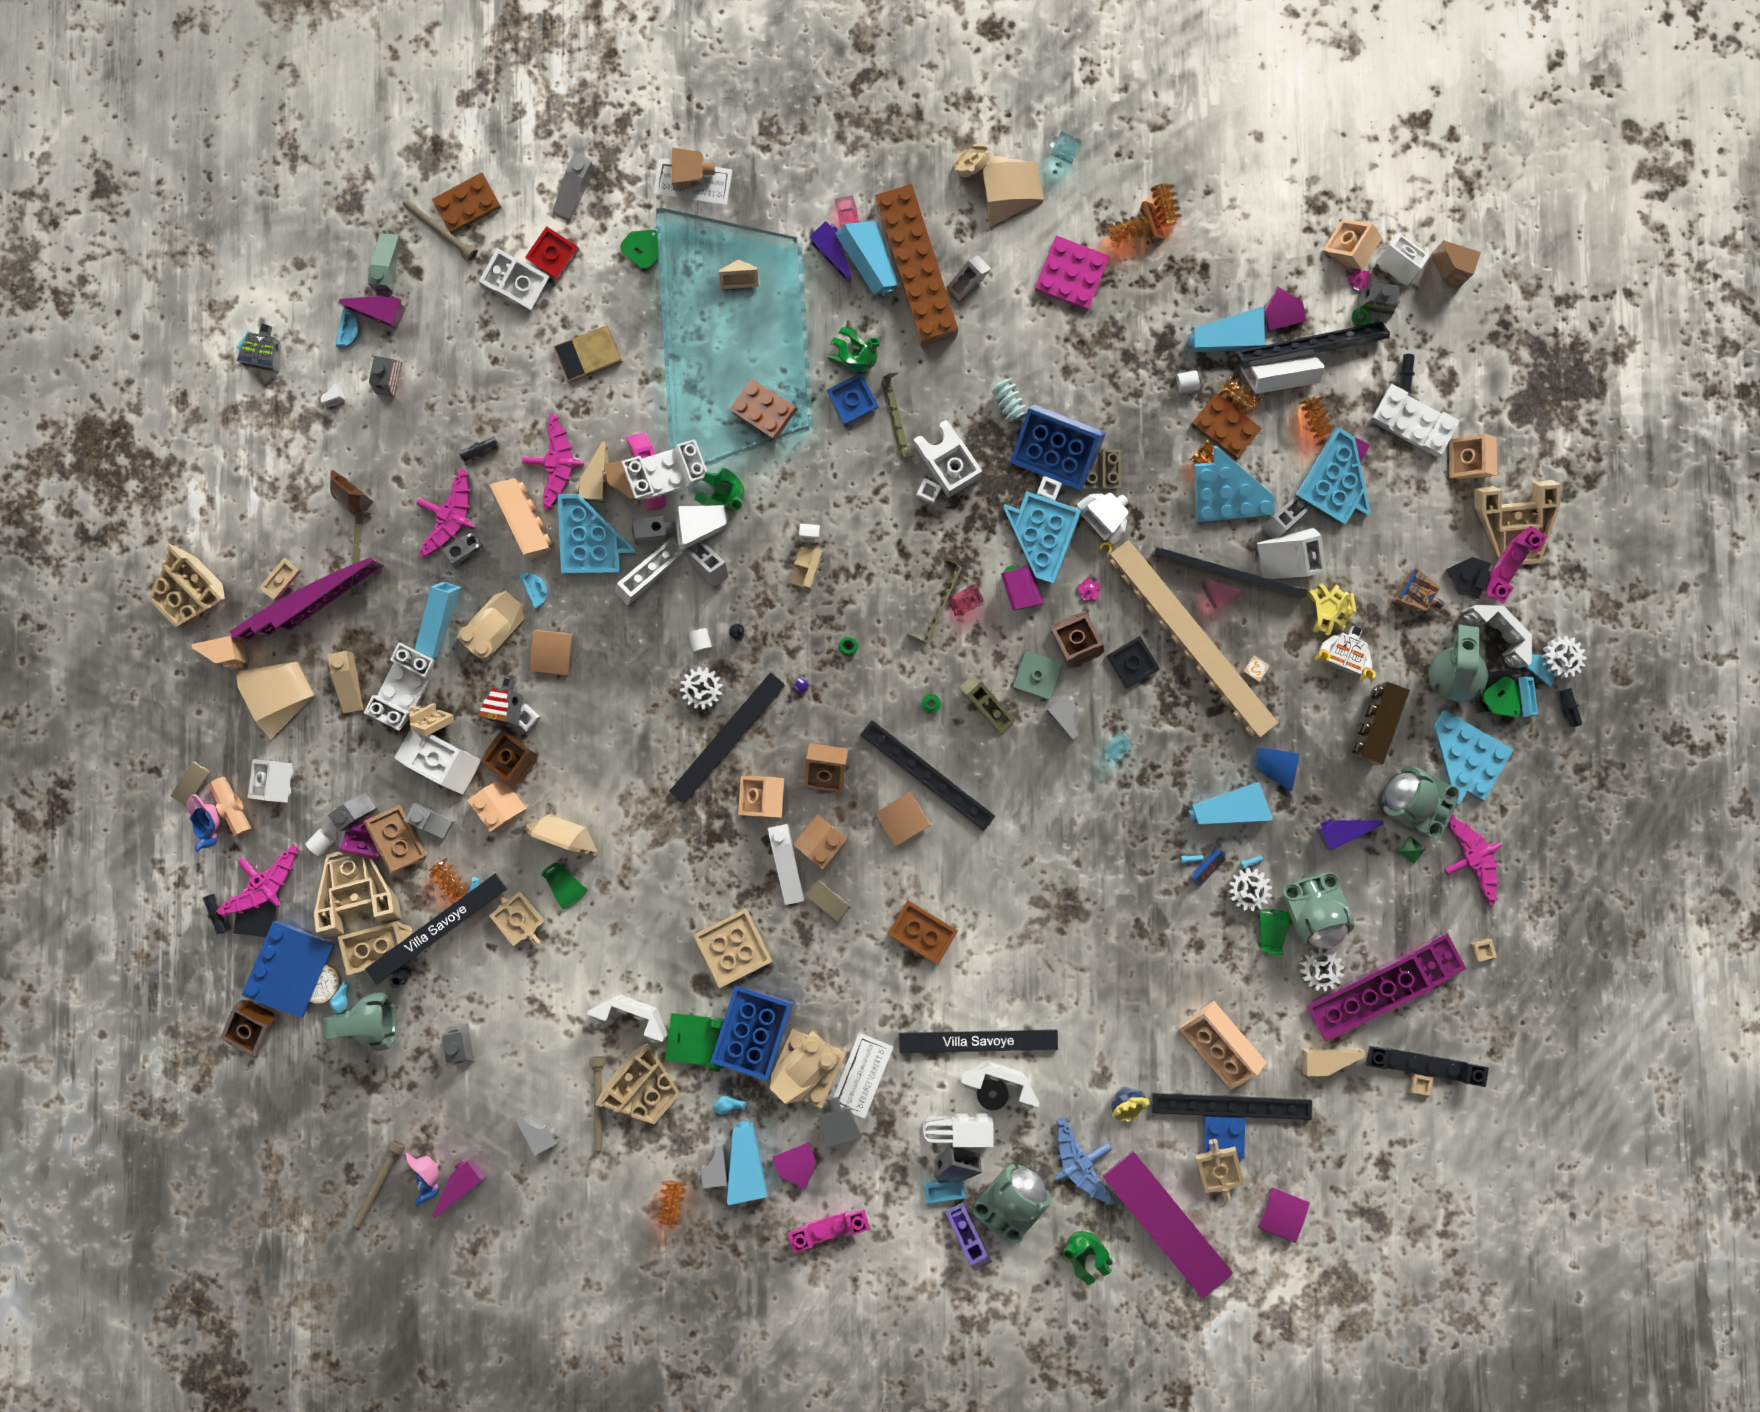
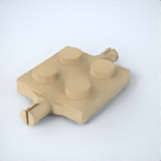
M519 891L513 897L507 899L503 894L498 896L496 899L500 905L489 916L512 946H516L527 938L534 947L540 944L541 941L534 933L545 920L525 894Z
M1211 1139L1209 1141L1211 1151L1196 1155L1205 1193L1221 1192L1223 1201L1227 1202V1195L1229 1202L1231 1201L1229 1190L1244 1185L1236 1148L1219 1149L1218 1141L1213 1139L1215 1145L1213 1146Z

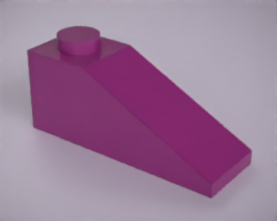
M372 296L339 300V303L344 308L395 329L398 328L406 309L401 304V300L390 296V298Z
M472 1158L467 1162L463 1159L454 1166L456 1171L451 1174L432 1214L434 1219L486 1177Z

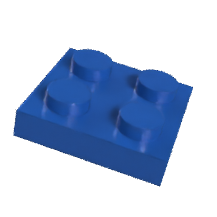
M861 373L827 390L844 426L879 408Z
M1204 1116L1203 1153L1211 1151L1209 1141L1212 1139L1213 1146H1215L1213 1139H1216L1219 1149L1235 1147L1238 1158L1244 1159L1245 1118Z

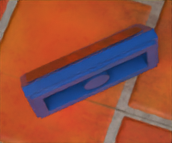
M1214 849L1190 875V878L1198 886H1202L1226 860L1223 852L1220 849Z

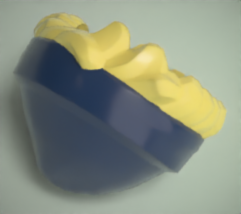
M1126 1086L1121 1087L1115 1093L1111 1103L1112 1117L1118 1121L1129 1122L1133 1118L1137 1120L1138 1114L1148 1107L1149 1100L1146 1099L1142 1091Z

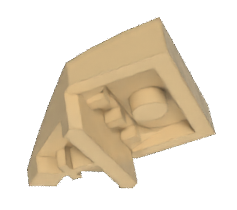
M435 703L425 708L410 705L411 730L426 737L454 722L453 715L436 710Z

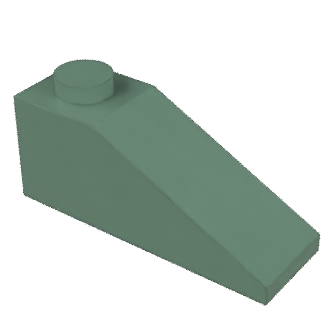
M383 233L379 235L370 263L368 284L375 291L393 292L400 241L399 235Z

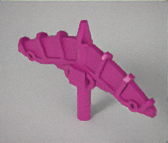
M549 414L548 434L550 444L545 458L522 456V464L544 465L548 472L547 485L543 495V510L553 509L552 504L558 498V494H563L561 491L567 481L571 480L569 475L572 468L585 465V462L573 459L571 453L573 446L569 445L565 435L567 431L562 429L558 422L559 416Z
M460 468L457 476L454 478L452 492L446 503L438 507L421 498L416 503V505L435 513L437 520L434 530L422 544L419 553L422 557L426 556L428 558L430 557L429 553L439 547L441 549L444 548L442 545L452 537L456 538L455 534L461 527L475 528V525L466 519L467 509H470V505H468V492H471V489L468 488L466 476H469V473L465 472L462 468Z
M1452 814L1448 822V828L1461 843L1460 845L1464 850L1463 859L1444 868V871L1447 875H1450L1466 866L1474 869L1476 876L1480 880L1482 894L1491 906L1495 904V901H1498V898H1496L1497 884H1499L1496 877V867L1499 866L1495 864L1493 853L1503 845L1501 842L1489 845L1483 839L1484 835L1482 833H1476L1470 828L1469 823L1464 824L1455 818L1456 815Z
M292 845L288 850L282 852V855L277 858L275 864L266 872L256 873L246 859L241 858L238 864L251 878L247 884L248 887L239 895L225 901L217 910V913L222 915V917L235 912L243 914V910L253 907L258 909L260 904L270 901L276 907H280L281 904L276 894L281 886H285L284 881L289 871H293L291 866L295 855L299 854L297 847Z

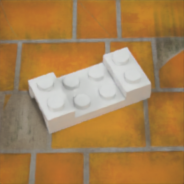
M1392 383L1385 390L1383 399L1369 420L1435 457L1443 454L1460 420L1445 412L1439 413L1408 396V392Z

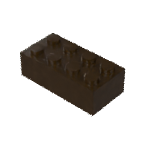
M1388 681L1373 687L1370 694L1372 698L1371 703L1364 710V722L1359 725L1357 734H1359L1357 742H1353L1350 750L1352 752L1351 758L1372 766L1384 764L1406 703L1409 689Z

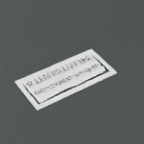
M659 158L653 193L727 205L733 170L715 167V175H704L703 186L673 190L672 160Z
M858 1034L833 1096L839 1098L841 1107L850 1106L854 1115L865 1119L893 1046L864 1034Z

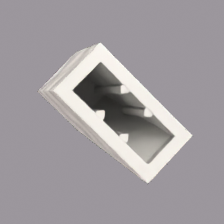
M724 505L678 506L675 512L679 550H684L721 532L729 520Z

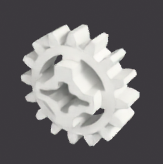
M1559 636L1547 642L1548 646L1543 648L1547 652L1542 655V658L1546 659L1543 665L1549 666L1548 672L1554 671V677L1560 675L1561 679L1571 678L1581 673L1580 669L1585 667V664L1582 663L1583 660L1587 659V657L1582 656L1585 649L1580 650L1581 643L1575 644V638L1568 640V636L1561 638Z
M698 667V672L691 669L690 676L684 675L687 680L681 681L685 688L680 689V691L686 693L682 698L684 700L689 699L687 703L689 706L695 703V709H698L699 705H701L704 710L707 704L713 707L712 701L719 702L717 695L723 694L719 691V688H722L723 685L718 684L721 678H715L716 672L712 671L709 673V668L707 667L704 671H702L701 667ZM700 676L699 680L692 682L695 677ZM709 677L714 682L715 688L710 687L708 683ZM702 683H704V686L708 690H702V692L700 693V690H698L694 686H701ZM689 689L695 692V699L690 695ZM712 695L708 700L702 701L705 696Z
M1246 868L1245 873L1239 870V876L1232 875L1235 881L1228 883L1232 886V889H1229L1228 892L1233 893L1230 900H1237L1235 903L1237 907L1242 904V910H1246L1248 906L1250 911H1254L1255 906L1261 909V903H1268L1265 898L1271 897V894L1267 892L1272 887L1266 884L1270 879H1263L1265 873L1261 872L1258 874V869H1253L1252 873L1250 868ZM1248 876H1253L1258 881L1252 882ZM1239 882H1240V883H1241L1240 890L1237 891V887H1238V884H1239ZM1248 885L1253 886L1252 894L1246 892ZM1260 889H1262V894L1259 897ZM1248 897L1252 903L1244 902L1242 898Z
M1317 948L1316 953L1314 950H1309L1310 956L1304 955L1303 957L1306 961L1300 962L1304 969L1299 971L1305 974L1302 980H1309L1307 986L1311 987L1314 985L1315 990H1319L1320 986L1323 991H1327V986L1334 989L1333 983L1340 984L1338 977L1344 976V974L1340 973L1344 966L1339 965L1342 959L1335 958L1337 953H1330V949L1322 951L1321 948ZM1319 956H1326L1325 958L1319 961L1315 959ZM1320 965H1321V966H1324V967H1323V969L1325 970L1324 973L1320 972V971H1321V970L1319 969V966H1320ZM1322 978L1328 979L1326 982H1318Z

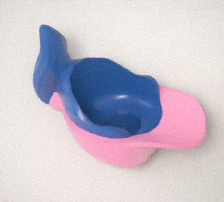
M194 794L188 798L186 807L190 813L193 832L200 839L195 846V851L198 852L201 849L209 848L216 844V830L220 825V814L215 805L204 804Z
M406 1152L404 1158L416 1173L420 1194L415 1201V1207H418L420 1204L435 1197L439 1192L436 1182L439 1175L438 1163H435L429 1156L415 1159Z

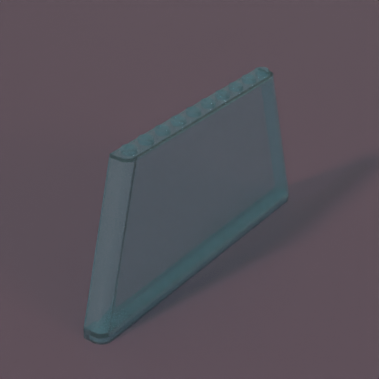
M657 208L656 219L670 450L674 449L677 444L695 439L705 467H709L808 431L809 426H813L812 414L808 413V407H812L811 395H807V388H811L810 376H806V369H809V357H805V350H808V339L804 338L803 331H807V322L802 317V312H806L805 300L801 301V293H805L804 281L800 282V275L803 274V263H799V256H802V244H798L797 237L675 210ZM737 260L753 265L758 270L759 287L721 289L719 270ZM751 378L798 409L776 440L765 435L729 410Z

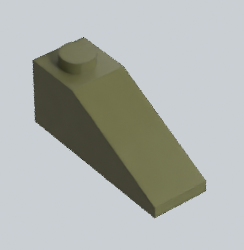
M974 675L959 687L968 700L1001 734L1015 722V719L984 683Z

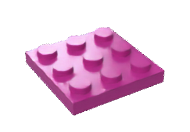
M1056 235L1036 284L1035 291L1088 311L1110 256Z

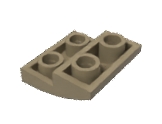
M1102 449L1099 451L1083 489H1121V450Z

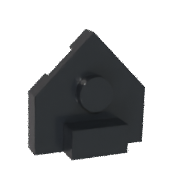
M1471 557L1446 570L1449 576H1451L1458 594L1479 600L1482 590H1485L1491 572L1489 571L1491 563Z

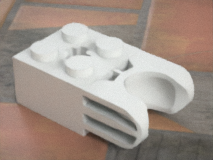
M944 420L940 423L939 427L943 442L938 445H931L922 436H918L913 439L915 449L949 498L980 479L982 470L949 422Z
M956 1113V1116H931L923 1122L924 1137L929 1142L952 1143L953 1147H993V1120L987 1113H976V1116H968V1113Z

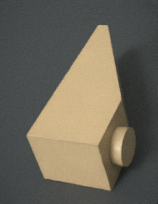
M601 442L581 476L580 484L576 486V494H579L586 502L605 503L606 482H604L602 471L605 470L604 464H608L609 445L607 442Z
M349 651L327 654L330 674L343 714L363 710L354 654Z
M1303 1049V1074L1309 1076V1079L1320 1080L1321 1076H1329L1366 1057L1367 1052L1364 1050Z

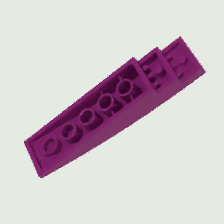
M370 557L340 569L280 599L229 632L233 638L246 642L258 634L268 637L277 630L289 632L350 590L352 583L353 586L357 585L384 565L382 562Z
M1444 933L1307 1005V1008L1324 1041L1327 1042L1434 989L1433 987L1449 980L1451 976L1467 968L1448 933Z
M1133 1150L1102 1175L1203 1299L1233 1274L1227 1264Z

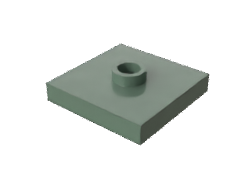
M1025 650L1012 688L1050 700L1062 662Z

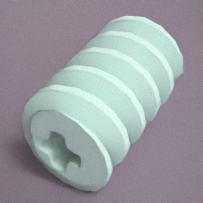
M1012 378L1000 382L992 389V394H997L995 400L1001 401L998 406L999 408H1004L1002 414L1007 415L1005 418L1007 422H1015L1024 418L1027 412L1022 411L1026 405H1019L1023 399H1016L1019 391H1012L1016 385H1009Z

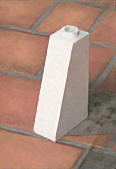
M1310 355L1242 368L1241 366V372L1255 394L1321 383L1322 375L1325 371L1323 363L1319 361L1317 356Z

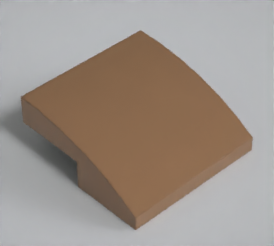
M534 630L529 671L568 675L570 672L573 634Z
M911 791L875 813L895 847L931 825Z

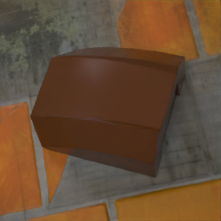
M331 470L330 492L335 500L338 499L349 508L352 514L361 511L365 512L374 501L344 476Z
M1087 613L1075 614L1055 623L1051 627V631L1068 667H1077L1094 658H1098L1104 652V645Z
M502 730L486 749L480 762L505 782L516 786L523 782V779L533 765L537 763L538 754L511 734Z
M240 1000L233 1006L220 1038L247 1055L255 1057L275 1021L274 1014L253 1003L252 1000Z

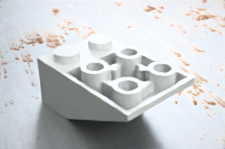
M1314 528L1257 543L1262 577L1269 579L1306 577L1327 571L1322 536Z

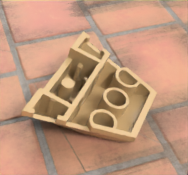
M990 155L989 161L980 170L990 228L1044 201L1038 163Z
M169 544L166 559L162 561V570L159 578H156L149 601L175 627H179L224 600L225 597L223 584L195 556Z
M297 661L236 671L238 689L255 722L270 740H273L276 734L283 727H286L288 722L315 697Z
M548 814L524 827V830L530 836L566 850L582 852L593 856L598 854L587 827L555 815Z
M647 1042L634 1050L606 1082L595 1105L613 1109L615 1112H622L631 1115L633 1118L655 1124L680 1095V1092Z

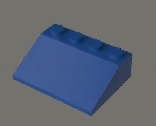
M1033 405L1028 408L1010 463L1082 490L1100 451L1106 432Z
M273 921L241 995L260 1004L304 1017L320 975L334 947V943L285 921Z
M735 985L711 1063L768 1081L794 1002Z

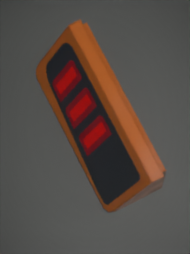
M1143 201L1140 206V212L1151 243L1164 240L1165 235L1153 203Z

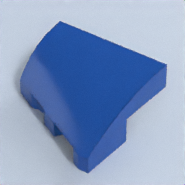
M1257 748L1255 768L1282 785L1287 791H1292L1299 753Z

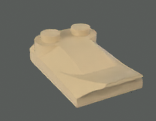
M507 591L495 594L467 626L460 629L456 638L487 664L525 621L522 611L523 605Z
M395 921L338 936L346 974L350 975L365 971L366 967L413 934L411 926Z
M812 1030L771 1073L769 1088L785 1104L800 1102L839 1062L841 1057Z

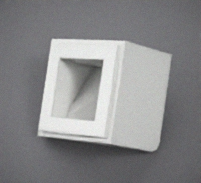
M336 383L321 397V403L328 408L345 402L341 387Z
M1044 476L1037 495L1055 501L1062 483Z

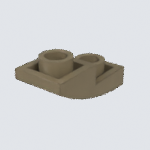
M193 761L176 785L171 797L186 806L188 798L197 794L211 771Z
M820 880L814 884L806 895L838 922L851 907L839 894L834 893Z

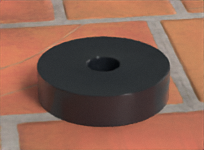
M987 1078L983 1080L981 1089L977 1088L978 1102L987 1110H999L1008 1101V1089L1000 1079L995 1081ZM995 1091L996 1096L993 1098L990 1097L989 1092Z

